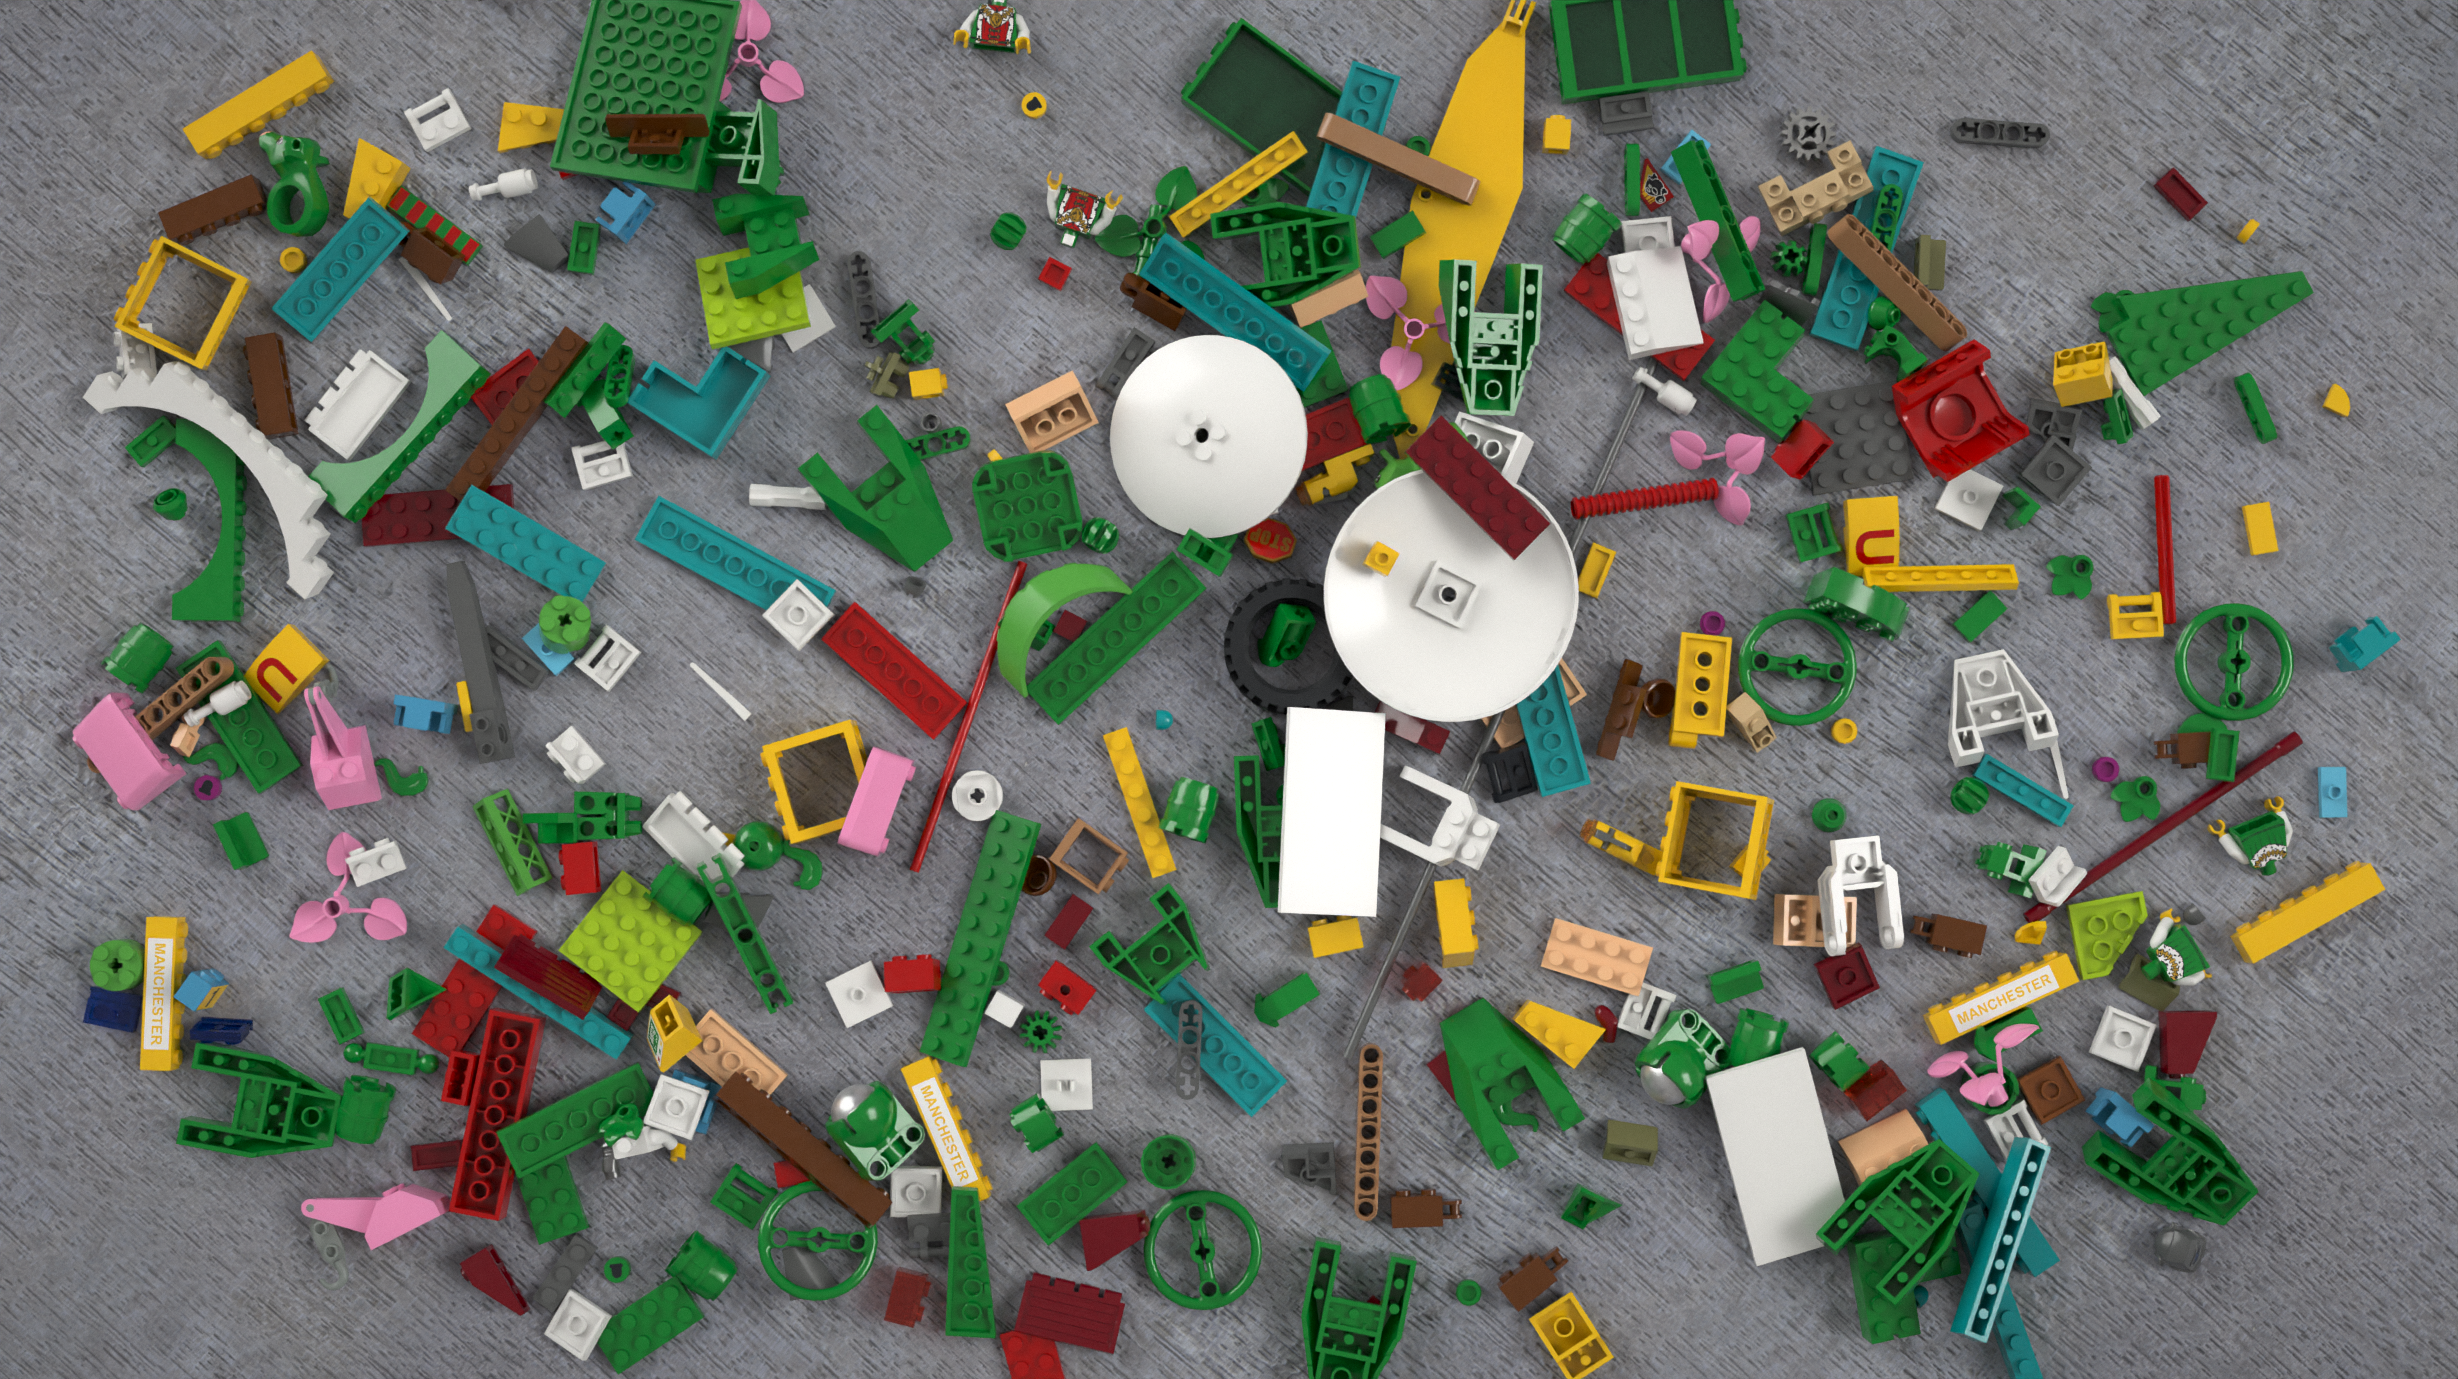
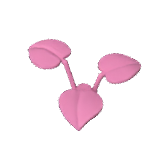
M741 0L742 9L734 39H746V42L739 46L738 58L735 59V62L726 72L719 101L724 100L730 94L732 87L726 78L731 75L739 64L746 67L758 65L765 74L760 81V89L768 100L775 103H785L802 98L804 96L803 82L792 65L776 60L771 63L768 71L761 63V60L758 59V48L755 44L751 43V40L760 41L768 35L771 28L770 18L765 9L756 0Z
M1755 216L1747 217L1739 225L1750 253L1755 248L1760 236V219ZM1712 220L1700 221L1689 225V234L1683 238L1681 243L1682 252L1691 255L1693 262L1698 263L1716 282V284H1712L1709 287L1705 296L1703 323H1708L1715 319L1725 309L1730 296L1726 284L1722 283V280L1702 261V259L1710 255L1712 245L1719 235V225Z
M1369 276L1366 283L1369 297L1366 298L1370 311L1380 319H1388L1395 312L1406 323L1404 333L1409 339L1405 350L1399 346L1390 347L1382 354L1380 359L1381 373L1391 379L1396 390H1400L1410 385L1419 376L1422 369L1420 354L1409 352L1413 339L1420 338L1425 329L1438 327L1439 337L1443 341L1450 343L1442 304L1439 305L1434 312L1436 323L1423 324L1422 321L1415 318L1409 320L1398 309L1407 301V290L1403 283L1392 277Z
M1677 430L1671 433L1670 442L1674 457L1686 469L1693 470L1699 468L1702 465V459L1710 460L1724 456L1727 457V465L1731 469H1735V472L1728 480L1727 487L1718 486L1719 495L1714 500V504L1720 515L1727 521L1735 525H1743L1750 513V499L1743 489L1737 486L1732 487V483L1739 473L1748 475L1758 469L1764 453L1765 438L1740 433L1733 434L1726 441V451L1705 455L1706 443L1695 433L1684 430Z
M341 832L334 838L328 849L326 859L331 874L335 876L345 874L344 879L338 889L334 891V896L325 900L324 903L309 901L299 907L294 917L290 938L309 943L329 939L337 928L336 921L333 918L345 913H368L364 919V927L367 933L374 939L389 940L406 934V916L395 901L389 898H377L372 902L371 909L350 908L348 899L341 895V891L348 882L350 874H352L345 859L350 857L349 852L364 847L348 833Z
M2015 1024L2006 1027L1995 1036L1998 1073H1989L1978 1078L1968 1065L1964 1063L1968 1059V1054L1963 1051H1953L1944 1054L1932 1063L1927 1072L1931 1077L1941 1078L1954 1073L1958 1068H1963L1972 1079L1961 1086L1960 1093L1962 1096L1983 1106L1986 1101L1989 1106L2001 1105L2008 1099V1095L2002 1085L2006 1082L2003 1077L2002 1048L2008 1049L2018 1045L2040 1028L2034 1024Z

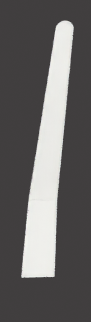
M401 257L398 259L445 318L450 321L452 317L419 270L409 265L408 260Z
M690 663V666L746 721L751 713L695 663Z
M2056 740L2054 746L2050 747L2063 797L2067 799L2068 791L2058 741Z

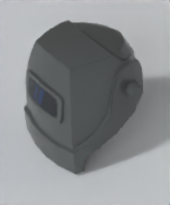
M2172 1222L2171 1226L2163 1227L2162 1231L2155 1238L2154 1254L2159 1259L2157 1264L2161 1266L2165 1264L2181 1272H2195L2204 1257L2207 1239L2190 1228L2177 1226L2178 1224Z

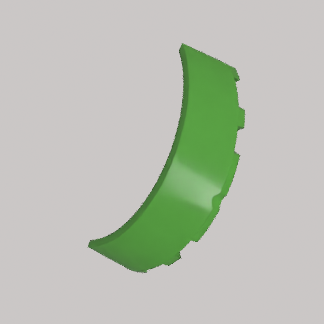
M1068 563L1050 571L1046 570L1027 582L1024 589L1018 591L1008 604L1004 612L1005 616L1001 628H998L997 633L998 666L1001 674L1024 698L1028 696L1025 669L1030 646L1040 627L1057 609L1073 599L1091 593L1119 592L1130 595L1133 592L1109 567L1099 564Z

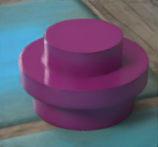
M1709 611L1701 617L1700 629L1705 635L1717 636L1725 628L1724 617L1716 611Z

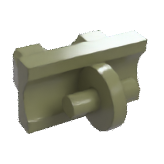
M889 352L881 368L880 366L884 359L879 356L876 357L873 364L866 361L864 366L870 369L866 378L873 381L876 374H878L869 391L876 396L882 395L894 398L898 391V386L888 381L891 374L894 373L904 378L910 367L900 359L901 355Z

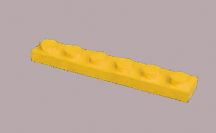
M1292 131L1169 217L1181 236L1185 238L1211 220V213L1224 211L1307 154L1308 151L1296 132Z
M2014 564L1863 568L1865 586L1872 588L1873 585H1877L1888 592L2017 590L2019 584Z
M1127 727L1103 735L1152 878L1177 870L1164 832L1158 828L1160 820Z

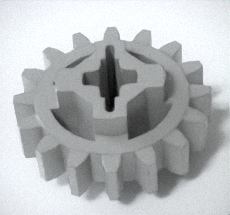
M1808 106L1805 112L1800 107L1796 110V115L1790 113L1788 115L1789 121H1784L1782 127L1786 130L1781 131L1780 136L1786 137V140L1781 145L1789 146L1788 155L1792 152L1796 153L1795 160L1803 156L1804 161L1807 163L1812 156L1817 161L1820 158V154L1825 156L1828 152L1827 148H1831L1834 145V142L1830 139L1836 136V132L1830 131V129L1835 124L1834 122L1828 123L1826 121L1830 116L1829 114L1823 117L1820 115V108L1814 113L1811 106ZM1805 119H1811V120H1814L1815 122H1809V121H1806ZM1813 128L1815 129L1811 136L1801 140L1806 132L1811 131ZM1821 128L1823 129L1824 139L1820 136ZM1792 129H1793V131L1796 133V140H1795V141L1793 140V137H1792ZM1801 147H1809L1811 150H1805Z

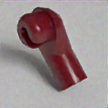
M1599 1005L1595 1008L1594 1012L1598 1022L1606 1029L1603 1033V1041L1614 1043L1618 1019L1608 1007Z

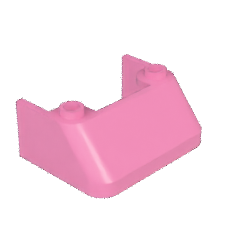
M879 747L872 748L841 830L838 844L877 857L880 853H885L890 840L885 838L903 786L906 780L911 782L916 767L912 765L915 760Z

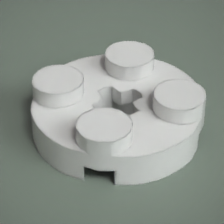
M985 771L967 772L957 781L952 790L953 805L962 816L969 820L983 821L989 819L995 814L996 810L1000 809L1002 804L1003 790L1001 784L993 775ZM977 788H979L981 793L985 794V798H981V803H976V800L970 797Z

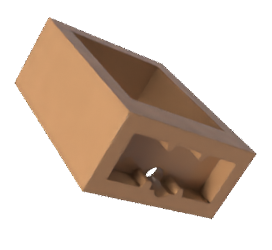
M1081 818L1076 820L1049 858L1050 861L1098 895L1101 891L1107 893L1115 881L1111 878L1115 871L1121 872L1129 862V859L1126 858L1128 855L1126 850ZM1083 830H1086L1119 854L1098 885L1062 860Z

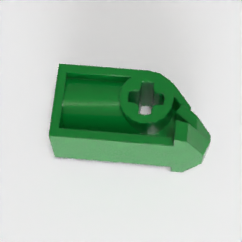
M606 380L593 381L576 405L578 407L584 406L598 433L612 449H615L634 437L619 408H613L607 404L604 395Z
M1278 605L1263 639L1259 638L1257 641L1258 655L1262 664L1269 667H1277L1284 663V661L1297 658L1302 653L1316 624L1308 606Z
M1305 971L1265 997H1262L1260 992L1256 994L1254 1013L1260 1022L1276 1028L1279 1026L1277 1020L1319 996L1320 993Z
M2025 1006L1984 1026L1977 1027L1976 1034L1974 1035V1046L1978 1054L1997 1062V1044H1995L1994 1038L2000 1031L2011 1025L2034 1024L2039 1026L2040 1029L2034 1031L2025 1040L2042 1032L2043 1030L2032 1009Z

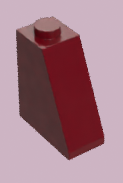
M2211 1010L2158 1011L2160 1072L2169 1074V1078L2173 1079L2185 1077V1074H2194L2216 1022L2217 1012Z
M1145 1210L1092 1215L1079 1220L1087 1271L1096 1269L1149 1235L1150 1221L1145 1214Z

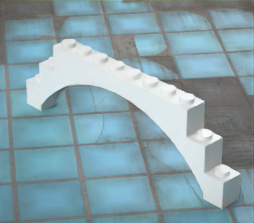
M180 360L165 363L158 374L151 368L143 366L131 369L124 380L113 371L96 376L83 398L100 414L115 411L121 406H141L160 409L195 422L227 444L257 478L277 515L284 536L289 562L290 578L286 583L304 599L320 593L334 572L327 567L325 561L316 557V554L331 535L320 521L313 518L328 496L317 482L307 477L298 465L292 463L284 456L281 449L273 446L262 432L253 428L242 414L237 413L228 405L226 399L218 396L209 388V384L206 381L199 379L191 371L190 367Z

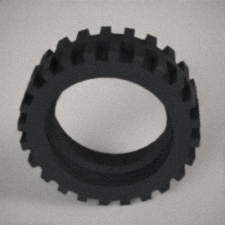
M1283 578L1279 581L1267 582L1260 588L1252 590L1246 598L1242 599L1229 619L1224 636V657L1230 677L1243 696L1248 698L1257 707L1259 706L1268 712L1287 715V707L1321 709L1335 700L1353 677L1343 663L1335 646L1332 663L1319 681L1303 689L1286 690L1267 683L1256 672L1249 656V638L1254 625L1260 617L1269 610L1278 607L1279 604L1308 606V608L1317 612L1326 621L1324 586L1301 578L1300 580Z

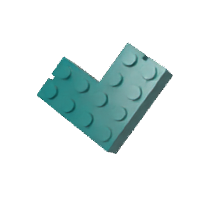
M727 346L721 348L697 387L653 360L642 377V380L648 383L650 387L647 389L638 383L627 403L717 460L771 375Z

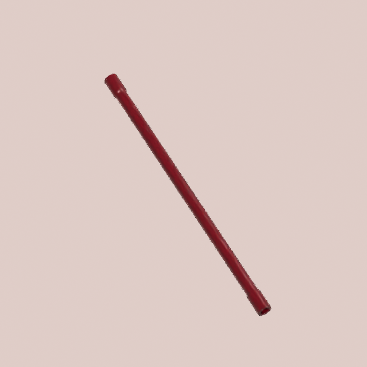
M2293 731L2278 741L2272 748L2236 771L2234 782L2221 781L2089 870L2087 875L2063 903L2280 757L2287 755L2302 745L2303 740ZM2039 902L2024 912L2023 916L2028 923L2040 921L2057 907Z

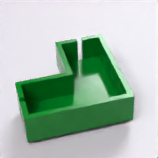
M1764 300L1701 377L1700 385L1778 444H1781L1790 434L1795 424L1812 407L1814 399L1776 371L1802 340L1805 329L1788 316L1783 320V313Z
M1887 1230L1854 1236L1847 1244L1862 1337L1871 1344L1894 1340V1335L1900 1339L1921 1334L1914 1290L1896 1309L1875 1292V1287L1909 1249ZM1955 1233L1948 1249L1920 1283L1961 1274L1958 1251L1952 1248L1957 1247Z

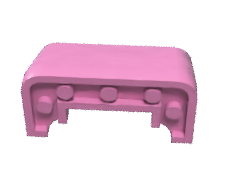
M111 692L73 730L74 736L72 739L79 748L84 749L117 794L118 803L124 809L140 810L186 775V772L180 764L172 766L167 760L170 758L168 754L161 753L134 716L137 712L135 709H130L135 703L129 694Z

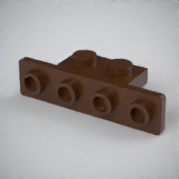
M607 114L605 117L611 137H630L628 143L630 154H680L684 137H708L710 133L704 114Z
M1625 659L1620 670V676L1612 696V702L1596 751L1597 756L1611 761L1615 760L1621 737L1632 739L1647 691L1637 687L1643 665L1632 660Z

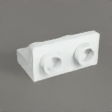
M152 323L139 324V327L153 333ZM117 329V332L113 333L114 346L119 347L120 356H116L117 372L122 371V378H125L131 369L147 366L157 373L154 346Z
M570 726L557 739L545 745L549 750L547 755L554 763L558 764L560 762L566 769L563 772L564 775L572 783L576 781L578 784H584L606 765L574 726Z
M389 838L375 842V848L365 851L364 847L349 852L350 857L346 858L345 861L349 865L357 887L407 869L396 840L390 842Z
M2057 846L2028 881L2039 902L2059 907L2087 875V871L2084 868L2074 866L2067 849Z

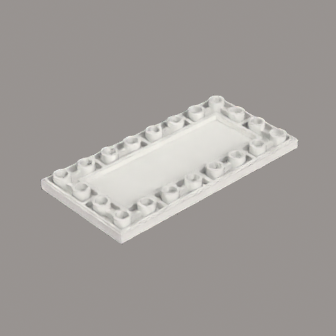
M1287 707L1278 913L1376 917L1385 713Z
M1801 1047L1705 1076L1756 1266L1823 1247L1824 1245L1816 1239V1233L1843 1205L1845 1200L1805 1049Z

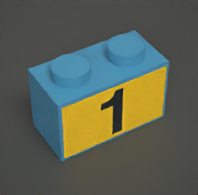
M213 968L211 970L192 971L174 995V998L194 1012L211 1009L229 983L223 979L224 975Z

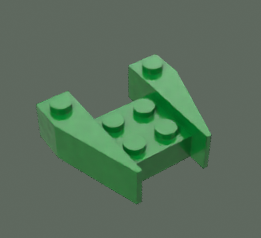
M761 99L757 101L755 112H733L719 101L697 193H711L717 167L728 166L741 167L737 183L752 195H775L780 175L777 112Z
M737 193L712 199L716 221L723 236L746 231L751 256L725 262L729 285L736 299L760 294L819 261L813 241L802 244L796 218L810 215L803 196H760Z
M1170 883L1149 898L1164 919L1130 947L1125 949L1110 931L1089 946L1104 967L1164 1006L1168 1003L1159 991L1193 963L1198 961L1207 972L1210 970L1188 905Z

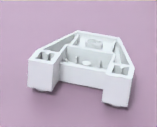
M2004 649L1954 660L1948 747L1955 768L1980 762L1984 754L1980 738L2022 729L2029 751L2054 746L2059 733L2051 711Z

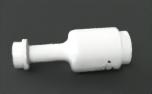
M523 168L500 174L496 183L483 186L474 183L469 186V193L473 201H480L482 196L499 192L503 197L511 198L532 193L533 190L538 188V183L534 171Z
M1640 366L1632 379L1637 384L1642 382L1658 393L1657 401L1678 415L1682 413L1687 416L1697 401L1693 397V393L1672 380L1661 383L1647 374L1648 369Z
M233 681L211 693L210 703L195 711L193 709L187 710L184 713V719L192 727L199 725L200 719L215 711L220 715H226L247 704L248 700L252 698L251 692L245 682Z

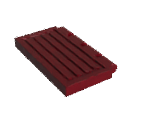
M520 934L519 937L514 935L494 968L584 1020L602 989L599 982L586 972L583 975L580 974V968L564 959L561 962L558 961V955L542 946L539 949L536 948V942Z
M1037 1272L1033 1273L1032 1281L1026 1280L1014 1332L1110 1355L1114 1354L1125 1303H1121L1123 1293L1105 1289L1104 1297L1100 1298L1098 1297L1099 1287L1083 1283L1080 1284L1079 1292H1075L1076 1282L1057 1277L1054 1286H1050L1051 1276Z

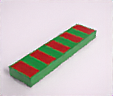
M402 185L386 205L416 228L420 229L426 226L465 255L463 262L468 266L483 247L482 244Z

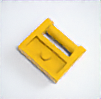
M2160 592L2135 596L2108 594L2107 607L2109 609L2111 640L2164 637ZM2150 605L2152 612L2119 613V606Z

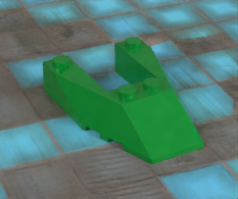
M1283 202L1210 214L1213 239L1230 240L1260 235L1265 282L1243 285L1242 287L1271 308L1294 304L1361 268L1355 216Z
M1440 260L1439 291L1467 414L1514 416L1524 388L1522 384L1526 372L1530 371L1533 362L1530 360L1534 348L1538 346L1540 341L1543 265L1506 264L1504 314L1474 312L1477 261Z
M875 405L857 420V425L888 461L885 466L853 492L847 489L818 452L798 468V472L846 530L887 554L908 569L916 572L949 545L953 538L924 464L878 405Z
M1259 755L1234 756L1237 835L1264 907L1278 908L1283 805L1261 806Z
M1483 997L1439 1023L1456 1103L1491 1165L1497 1171L1520 1157L1493 1112L1496 1108L1534 1087L1559 1130L1564 1132L1585 1119L1571 1093L1543 1050Z
M202 1041L196 1043L191 1068L241 1077L232 1123L197 1116L181 1118L176 1144L248 1158L333 1147L338 1116L337 1110L340 1107L342 1095L273 1056L217 1042Z
M2150 1078L2132 1094L2136 1112L2173 1136L2148 1161H2145L2099 1130L2082 1146L2087 1165L2145 1203L2167 1206L2168 1210L2175 1212L2180 1210L2191 1213L2195 1218L2224 1226L2259 1192L2216 1133L2170 1091Z
M1938 1139L1901 1161L1891 1164L1875 1175L1867 1177L1816 1233V1239L1837 1256L1873 1217L1909 1249L1875 1287V1292L1896 1309L1948 1249L1979 1177V1173L1943 1141Z
M1315 1236L1301 1314L1309 1379H1378L1397 1343L1402 1338L1417 1260L1414 1256L1390 1252L1380 1305L1334 1296L1332 1291L1341 1251V1242Z

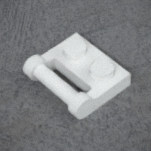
M449 88L443 90L441 95L413 110L409 108L404 111L426 152L471 129ZM446 103L449 104V110L420 124L418 118Z
M605 440L583 447L580 445L572 447L583 490H589L633 477L625 449V442L616 448L617 454L586 463L584 461L585 456L612 448Z
M605 624L601 629L603 631L583 657H579L574 664L604 689L610 691L641 652L613 628ZM611 638L615 643L593 669L589 664Z
M1643 983L1639 996L1628 993L1618 1019L1617 1027L1651 1040L1663 1026L1670 1004L1675 1001L1677 995ZM1659 996L1662 999L1649 1031L1644 1029L1655 997Z
M2024 1099L2015 1101L2011 1105L2012 1108L2010 1110L1984 1119L2005 1161H2007L2014 1137H2023L2012 1117L2016 1113H2018L2031 1139L2048 1145L2046 1138L2041 1136L2026 1109L2028 1105Z

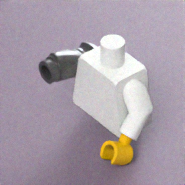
M644 1124L637 1140H633L625 1134L612 1147H608L605 1141L601 1144L600 1148L603 1151L602 1172L606 1180L621 1177L619 1159L648 1153L663 1147L671 1150V1161L677 1162V1157L685 1160L686 1145L678 1143L671 1133Z

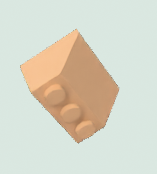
M1357 269L1302 300L1288 305L1301 328L1327 315L1334 314L1351 304H1356L1369 296L1361 273Z
M1073 370L1005 404L1030 453L1044 451L1099 423Z
M1906 1108L1837 1141L1859 1186L1867 1177L1875 1175L1891 1164L1901 1161L1928 1145L1924 1134Z

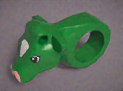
M272 131L264 132L259 137V146L268 155L272 167L281 177L269 193L267 201V214L270 222L278 231L296 237L313 236L322 229L329 213L327 194L316 168L329 165V159L320 156L321 147L315 140L280 135ZM301 191L304 196L305 208L301 218L294 223L290 216V204L294 195Z

